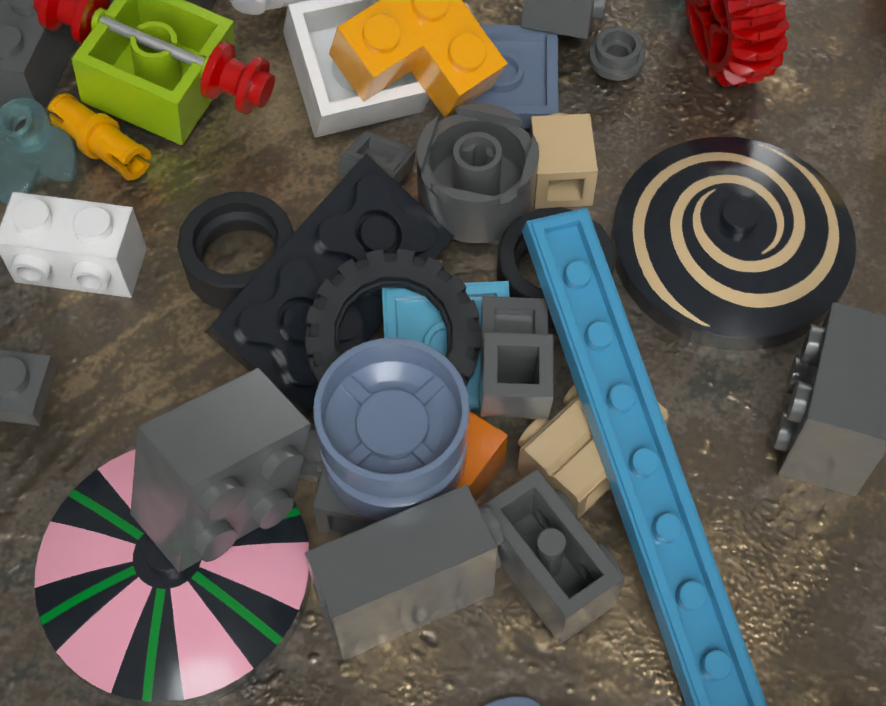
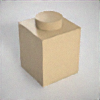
M554 113L548 116H531L530 136L532 138L534 134L539 146L534 209L593 206L598 167L590 113Z

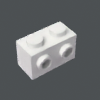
M12 192L0 225V255L14 282L132 298L147 250L133 207Z

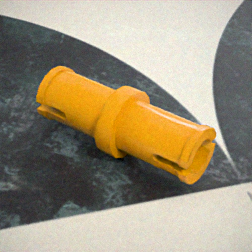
M70 93L59 94L48 105L47 109L62 118L59 119L52 113L46 114L48 123L73 138L79 151L89 158L103 160L118 171L126 180L138 179L149 168L150 163L141 159L137 154L144 159H151L150 150L122 133L118 122L106 113H94Z

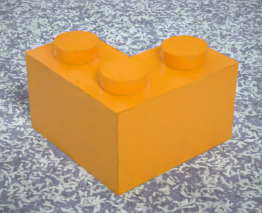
M379 0L337 27L329 51L330 57L363 102L404 75L412 72L444 118L454 114L457 106L468 104L491 89L508 64L462 0Z

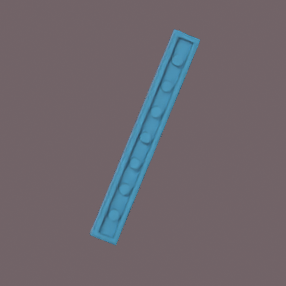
M588 208L526 221L521 231L686 706H767Z

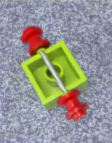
M34 0V9L37 12L38 21L42 27L56 31L64 24L71 26L73 39L82 44L71 58L81 102L183 146L211 101L216 99L222 92L235 97V109L246 115L251 113L256 106L263 108L272 94L275 76L269 73V60L256 56L247 64L236 59L234 21L186 0H114L111 5L110 0Z

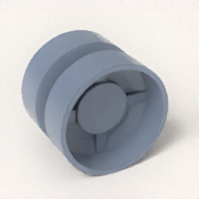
M381 338L364 342L338 357L320 380L313 407L324 472L336 496L354 512L366 518L381 521L457 489L466 465L469 398L464 381L454 365L432 347L404 338Z

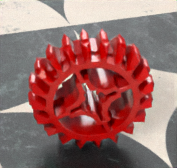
M685 0L686 11L684 15L688 19V34L692 36L694 47L698 51L702 63L707 65L709 76L716 77L723 87L733 85L739 87L760 82L763 78L774 75L776 68L782 66L783 52L788 47L785 31L790 26L786 19L785 7L788 3L785 0Z

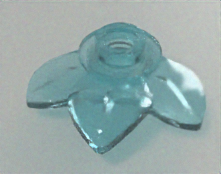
M16 98L4 104L0 108V201L8 206L12 192L28 193L39 174L60 182H72L76 172L74 144L64 131L51 126V119L47 110L39 102L31 98ZM26 118L24 127L14 131L17 124Z

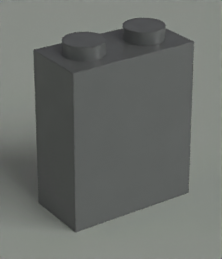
M464 485L304 552L317 601L342 660H347L493 596L496 569L501 568L498 545L504 543V538L499 522L491 507L487 503L478 507L468 486Z

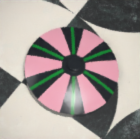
M135 449L110 460L87 476L67 496L51 519L41 542L35 568L34 589L40 622L54 650L66 665L87 685L105 696L133 706H196L208 703L234 692L256 678L272 664L294 635L306 608L311 587V575L304 553L310 550L306 527L294 501L289 514L275 526L268 529L259 527L237 539L232 547L219 558L209 562L200 560L185 570L178 572L130 514Z

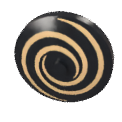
M739 137L694 139L667 148L653 156L626 183L616 206L611 233L617 274L629 296L638 307L652 320L675 335L697 344L724 350L747 351L772 348L789 343L805 335L810 324L819 325L823 322L832 303L839 302L852 275L856 259V237L852 219L842 198L831 183L820 172L796 155L768 143Z

